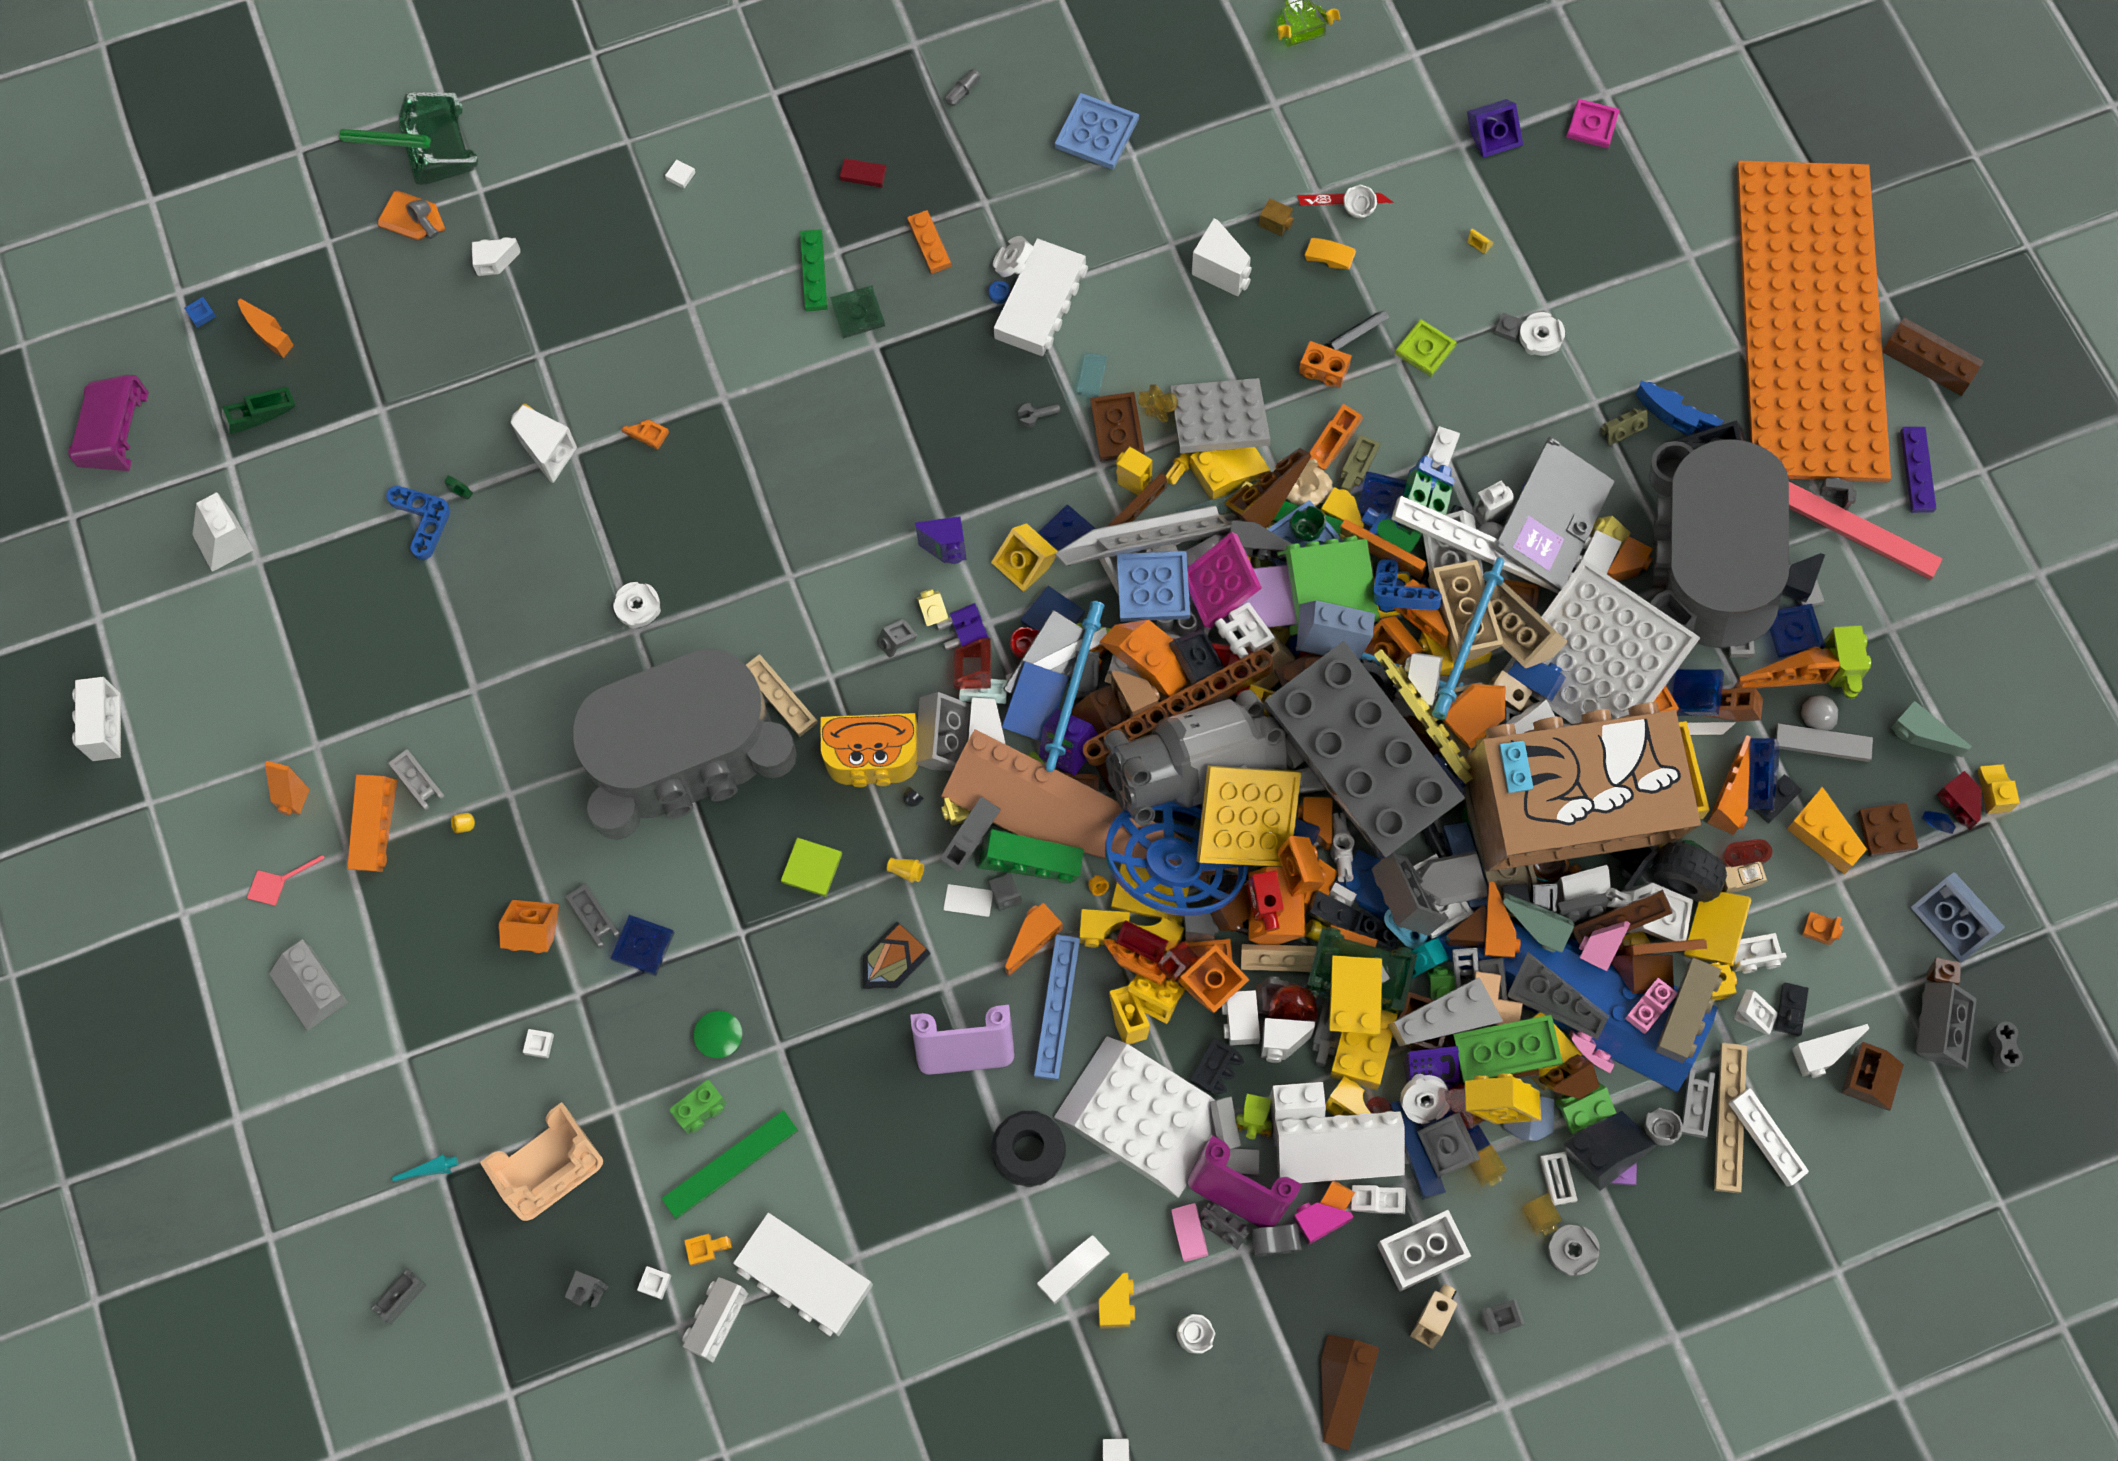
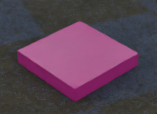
M1578 99L1567 138L1608 149L1620 109Z

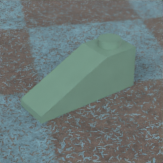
M1915 701L1891 727L1898 738L1906 740L1910 744L1958 757H1963L1972 747Z
M1504 892L1502 897L1505 906L1530 934L1542 944V948L1550 952H1555L1556 950L1563 952L1574 928L1573 920Z

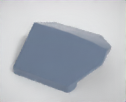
M1540 1096L1541 1121L1503 1124V1129L1519 1139L1527 1141H1538L1552 1134L1554 1099Z

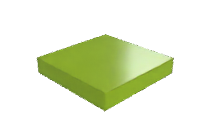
M1420 319L1395 350V355L1432 377L1456 347L1457 342Z
M797 838L781 882L826 897L842 857V852Z

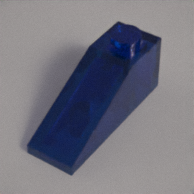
M1750 738L1748 809L1774 810L1779 769V742L1775 738Z

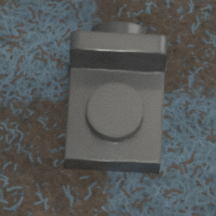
M902 619L884 627L877 639V643L881 650L890 658L895 655L898 648L914 642L917 634L905 619Z

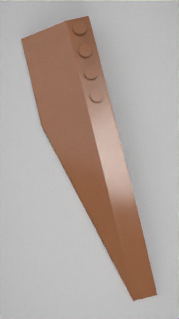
M974 729L941 795L942 798L949 797L950 802L969 812L972 811L982 796L1001 809L992 822L993 824L1015 835L1084 849V853L1106 859L1105 842L1109 828L1114 819L1123 811L1117 801L1055 769L1053 772H1048L1045 764ZM1133 818L1130 819L1131 822L1138 828V830L1145 826L1156 824L1154 821H1152L1147 825L1141 826L1138 825ZM1123 825L1114 836L1111 851L1125 855L1126 845L1132 835ZM1164 830L1145 835V837L1153 843L1158 839L1164 838ZM1174 833V838L1185 840L1184 838ZM1137 842L1133 848L1132 857L1145 859L1147 850ZM1169 860L1172 865H1179L1176 861ZM1215 870L1202 871L1199 879L1207 883L1206 875H1215L1216 872Z

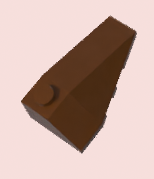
M1301 448L1297 449L1278 462L1274 471L1267 474L1264 472L1259 475L1260 480L1249 487L1246 484L1224 503L1225 506L1239 520L1255 522L1267 528L1312 457L1311 454Z
M1328 1334L1321 1357L1324 1443L1349 1451L1379 1347L1355 1339Z

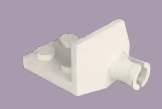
M1654 883L1633 886L1629 891L1624 889L1620 892L1615 888L1607 890L1606 896L1612 900H1608L1607 907L1616 909L1663 889L1673 913L1630 930L1626 934L1643 931L1667 942L1687 940L1692 899Z

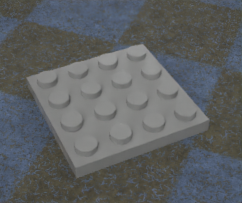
M1259 378L1171 386L1173 407L1177 405L1174 410L1180 453L1270 446V434Z

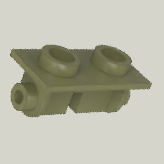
M1634 408L1632 411L1620 416L1621 422L1615 418L1604 423L1600 431L1604 436L1608 435V445L1610 446L1647 428V410L1642 411L1641 409Z

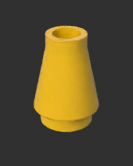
M890 858L887 864V871L911 883L914 881L919 882L924 872V864L919 863V860Z

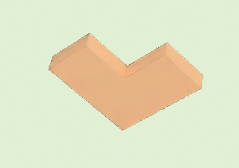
M1476 971L1475 979L1480 977L1503 1022L1497 1023V1025L1520 1021L1523 1003L1498 999L1501 975Z

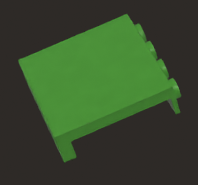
M1357 536L1343 538L1344 542L1340 543L1338 539H1330L1324 541L1325 545H1319V541L1305 543V547L1300 548V544L1287 545L1286 550L1277 552L1278 556L1286 555L1297 625L1289 626L1290 635L1298 634L1300 604L1315 600L1375 613L1374 622L1380 621L1378 606L1373 602L1374 581L1367 539L1358 540Z

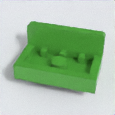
M706 1080L671 1107L670 1112L685 1132L689 1134L691 1131L695 1133L700 1130L705 1124L704 1121L712 1116L714 1118L724 1110V1106L727 1103L710 1080Z
M1598 1082L1599 1088L1581 1099L1562 1094L1559 1099L1554 1101L1556 1107L1562 1111L1568 1130L1572 1134L1616 1114L1607 1087Z

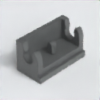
M405 1268L399 1279L370 1308L376 1311L385 1322L393 1324L425 1288L426 1284L411 1270Z
M575 1271L565 1298L581 1306L593 1294L594 1300L591 1302V1307L594 1308L598 1305L604 1290L607 1291L608 1286L597 1278Z

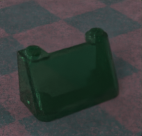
M406 92L399 113L401 133L427 135L431 139L429 148L405 147L417 185H425L473 171L478 165L477 154H474L472 149H466L458 124V118L462 114L463 108L462 103L458 101L456 93Z
M1322 928L1304 992L1324 999H1330L1332 956L1382 959V966L1390 978L1382 984L1381 1010L1398 1014L1397 1017H1399L1404 1011L1417 954H1413L1412 950L1406 947H1398L1397 950H1392L1391 952L1344 939V935L1340 934L1341 930L1337 928Z

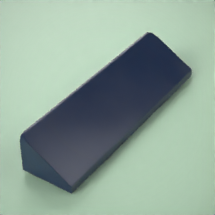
M1400 1101L1390 1103L1388 1106L1389 1110L1401 1112L1405 1131V1154L1422 1200L1446 1193L1441 1177H1437L1417 1131L1423 1129L1421 1123H1416L1407 1117Z

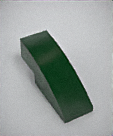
M283 387L244 396V402L223 406L222 418L228 433L233 434L256 427L286 413L295 407V402L289 388Z

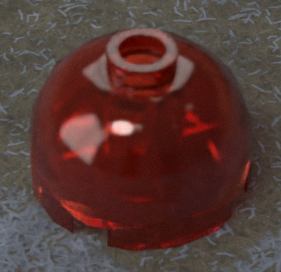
M1299 984L1283 986L1276 990L1270 999L1269 1017L1271 1016V1019L1316 1022L1318 1019L1316 998L1310 990Z

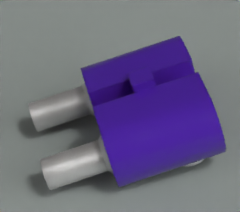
M976 603L951 612L950 618L937 623L939 631L952 625L955 626L958 638L945 642L946 650L962 645L964 649L989 639Z

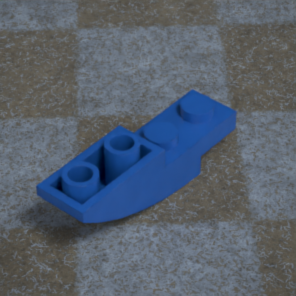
M1641 380L1637 389L1636 396L1652 414L1668 426L1688 436L1693 435L1695 430L1702 432L1720 426L1724 421L1714 414H1706L1698 411L1693 406L1681 404L1684 396L1679 395L1673 390L1660 388L1652 382Z

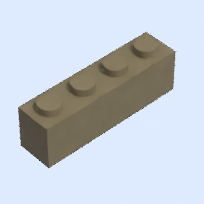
M1694 957L1688 963L1655 1052L1680 1063H1683L1688 1057H1693L1697 1047L1694 1044L1696 1035L1700 1036L1705 1027V1022L1702 1019L1705 1013L1709 1014L1714 1000L1710 998L1713 991H1718L1722 982V978L1719 977L1720 968Z

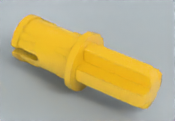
M1196 452L1181 453L1178 458L1173 460L1174 464L1165 475L1168 484L1175 485L1184 471L1189 470L1190 456Z

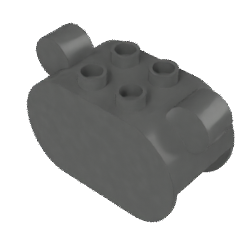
M1719 440L1702 445L1695 450L1683 442L1672 441L1662 444L1653 453L1649 480L1657 493L1670 497L1658 498L1657 514L1654 517L1653 545H1656V559L1653 560L1652 587H1664V591L1657 594L1650 604L1699 636L1698 644L1713 648H1730V646L1738 647L1749 644V642L1762 637L1773 625L1777 616L1780 598L1789 576V478L1782 462L1773 453L1759 445L1746 441Z
M718 649L693 651L595 690L579 707L573 725V742L576 754L596 788L588 800V816L601 835L614 840L627 838L634 833L639 826L641 818H653L666 814L668 819H675L690 813L694 808L692 803L710 796L712 801L728 799L738 792L737 785L750 780L757 773L768 778L781 777L793 768L797 758L796 747L788 729L779 723L771 722L760 688L750 669L734 655Z

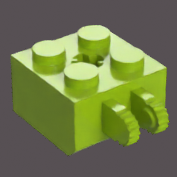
M1862 626L1833 627L1822 643V649H1830L1840 662V667L1828 684L1832 687H1842L1844 696L1852 700L1861 692L1863 686L1861 685L1862 678L1871 668V658L1866 652L1867 636L1863 634Z

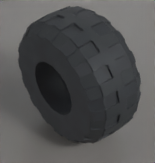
M1669 842L1661 846L1651 867L1653 878L1657 884L1696 902H1708L1717 898L1727 878L1725 865L1718 857L1709 851L1688 843Z
M1024 1110L1008 1116L999 1124L993 1136L992 1157L994 1164L1000 1174L1015 1185L1033 1187L1046 1183L1058 1173L1065 1159L1066 1144L1061 1129L1052 1118L1038 1111ZM1026 1136L1035 1137L1044 1145L1041 1156L1030 1162L1023 1161L1014 1154L1016 1142Z

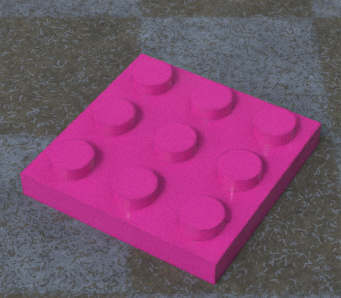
M1233 532L1187 567L1189 592L1204 626L1209 629L1215 626L1217 620L1224 619L1231 611L1238 608L1262 589L1238 535Z

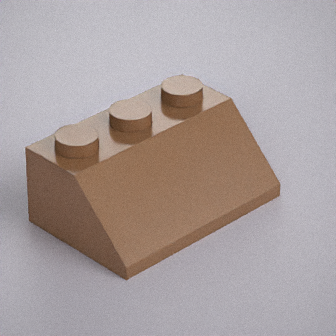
M1117 670L1111 672V688L1128 719L1159 703L1160 695L1155 686H1150L1148 680ZM1158 715L1152 718V722L1157 723ZM1136 726L1133 729L1138 734L1143 728Z

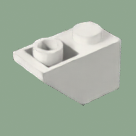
M516 238L472 242L473 267L477 276L500 274L520 254V247Z

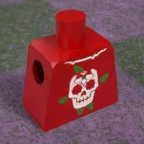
M1277 871L1254 874L1246 884L1255 921L1263 920L1266 932L1278 930L1280 926L1277 917L1283 912L1284 906Z

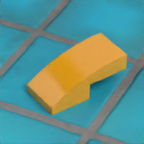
M1311 238L1305 258L1307 261L1325 262L1329 268L1349 270L1356 250L1337 242Z

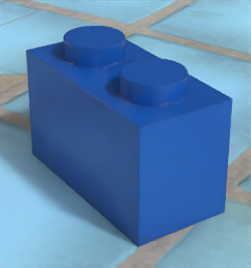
M1516 660L1508 672L1510 676L1530 690L1550 701L1554 699L1566 679L1560 673L1562 668L1551 662L1549 665L1539 663L1526 669Z

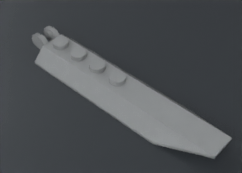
M1214 505L1093 529L1056 552L1055 556L1066 566L1150 548L1158 549L1165 545H1178L1185 541H1197L1216 534L1231 532L1232 521L1241 520L1232 513L1219 514L1217 507Z

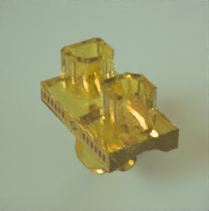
M1151 384L1149 391L1139 392L1138 404L1140 407H1146L1145 410L1148 417L1157 416L1161 422H1168L1166 412H1172L1176 409L1178 399L1173 393L1164 394L1157 384Z

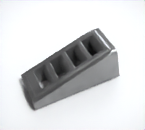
M1477 948L1452 949L1456 989L1475 979L1476 971H1479ZM1472 955V960L1459 961L1458 956ZM1472 965V969L1459 970V966ZM1472 974V979L1460 980V975Z

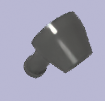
M423 199L406 204L408 214L414 222L421 224L428 237L432 239L437 236L439 232L426 218L431 212L427 201Z

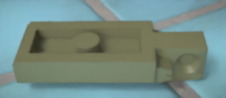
M1362 435L1359 436L1342 469L1340 479L1344 480L1341 486L1342 489L1351 493L1354 485L1360 486L1380 449L1381 443Z

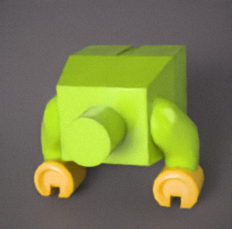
M1247 1094L1243 1114L1236 1116L1237 1128H1239V1131L1247 1130V1138L1255 1139L1257 1133L1262 1134V1136H1265V1134H1267V1137L1271 1136L1272 1122L1267 1120L1271 1099Z

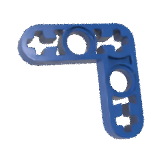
M391 487L387 491L386 497L392 507L423 516L410 548L417 559L426 560L430 558L451 512L448 503L442 498L405 487ZM399 494H401V496L404 498H397V500L395 501L393 497H398ZM417 499L424 500V504L420 508L413 507V502ZM442 506L444 510H439L436 513L435 508L439 509ZM428 525H436L435 532L431 534L425 533V528ZM425 545L427 549L419 552L418 547L422 548Z
M1383 559L1378 562L1373 592V602L1384 607L1436 610L1440 608L1442 594L1438 590L1396 586L1398 563L1392 559Z

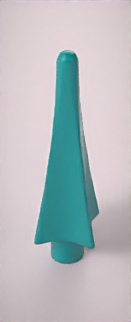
M442 1154L416 1168L393 1176L392 1181L452 1173L451 1167L459 1165L458 1158L456 1156L449 1158V1156L445 1157Z

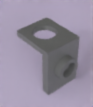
M1011 873L989 880L999 911L1022 903L1020 892L1018 893Z

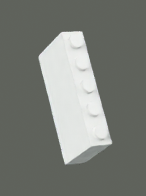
M1037 238L1033 246V252L1026 260L1025 269L1020 273L994 326V338L1044 356L1046 349L1050 350L1052 347L1053 335L1055 331L1058 332L1062 325L1061 318L1064 313H1068L1071 305L1070 299L1072 295L1076 296L1080 285L1078 282L1081 277H1085L1088 266L1086 265V256Z
M1388 1111L1375 1114L1362 1113L1360 1115H1337L1334 1117H1311L1309 1119L1276 1121L1277 1170L1279 1178L1288 1177L1299 1183L1405 1175V1131L1401 1112Z
M770 1213L765 1216L733 1263L738 1267L736 1272L746 1280H749L750 1277L759 1282L757 1284L758 1288L767 1294L773 1291L779 1295L777 1301L787 1308H790L791 1305L800 1310L798 1312L799 1316L808 1322L814 1319L820 1323L818 1328L830 1337L833 1333L840 1336L873 1286L871 1281Z

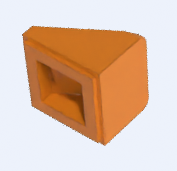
M1332 1181L1320 1204L1345 1211L1355 1192L1337 1181Z

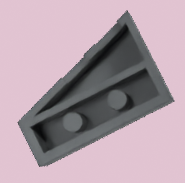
M1393 852L1371 869L1375 876V883L1381 889L1384 895V902L1390 908L1393 914L1392 919L1397 926L1429 936L1449 919L1446 913H1439L1433 904L1436 901L1435 897L1432 894L1429 896L1420 885L1423 883V880L1407 857Z

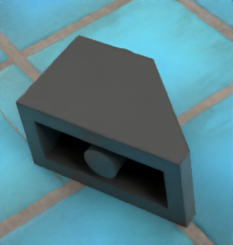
M1210 913L1183 916L1182 923L1185 943L1214 940L1215 934H1218V926Z

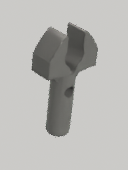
M1031 403L1024 404L1018 410V416L1029 414L1030 417L1020 419V424L1029 428L1034 427L1038 418L1060 413V406L1056 404L1035 409L1031 407Z

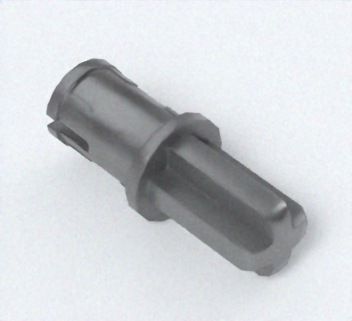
M971 69L961 81L958 80L954 89L946 96V101L949 105L955 106L965 94L968 95L970 93V89L981 78L976 70Z

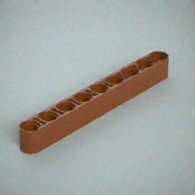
M1258 650L1093 737L1083 746V753L1087 762L1093 766L1105 763V759L1110 752L1104 743L1105 737L1114 730L1123 732L1128 741L1151 735L1157 724L1152 722L1154 716L1161 715L1165 719L1220 702L1269 676L1273 671L1271 654L1265 650ZM1260 660L1268 662L1265 667H1258L1256 665ZM1239 671L1247 673L1246 677L1242 679L1237 678L1235 675ZM1218 682L1226 683L1224 689L1218 690L1214 688ZM1198 693L1206 695L1201 701L1193 699ZM1177 704L1185 706L1180 712L1172 710ZM1136 726L1143 728L1139 734L1131 733L1132 728ZM1098 748L1101 751L1097 756L1089 755L1092 749Z

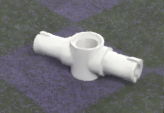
M1338 813L1332 815L1333 833L1330 855L1334 862L1337 863L1338 881L1344 882V877H1346V882H1350L1353 880L1351 862L1353 860L1354 839L1347 831L1344 813H1340V818ZM1338 846H1344L1346 849H1341Z

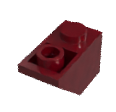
M1963 771L1936 795L1939 797L1940 802L1956 815L1958 822L1971 830L1981 820V788L1966 771Z

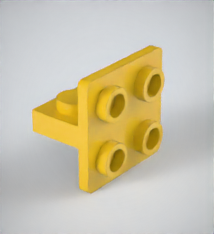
M1137 974L1129 984L1127 991L1138 997L1144 1013L1167 1024L1185 989L1172 980L1165 979L1160 986Z

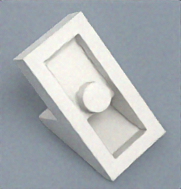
M1746 989L1734 1020L1770 1035L1778 1013L1754 990Z

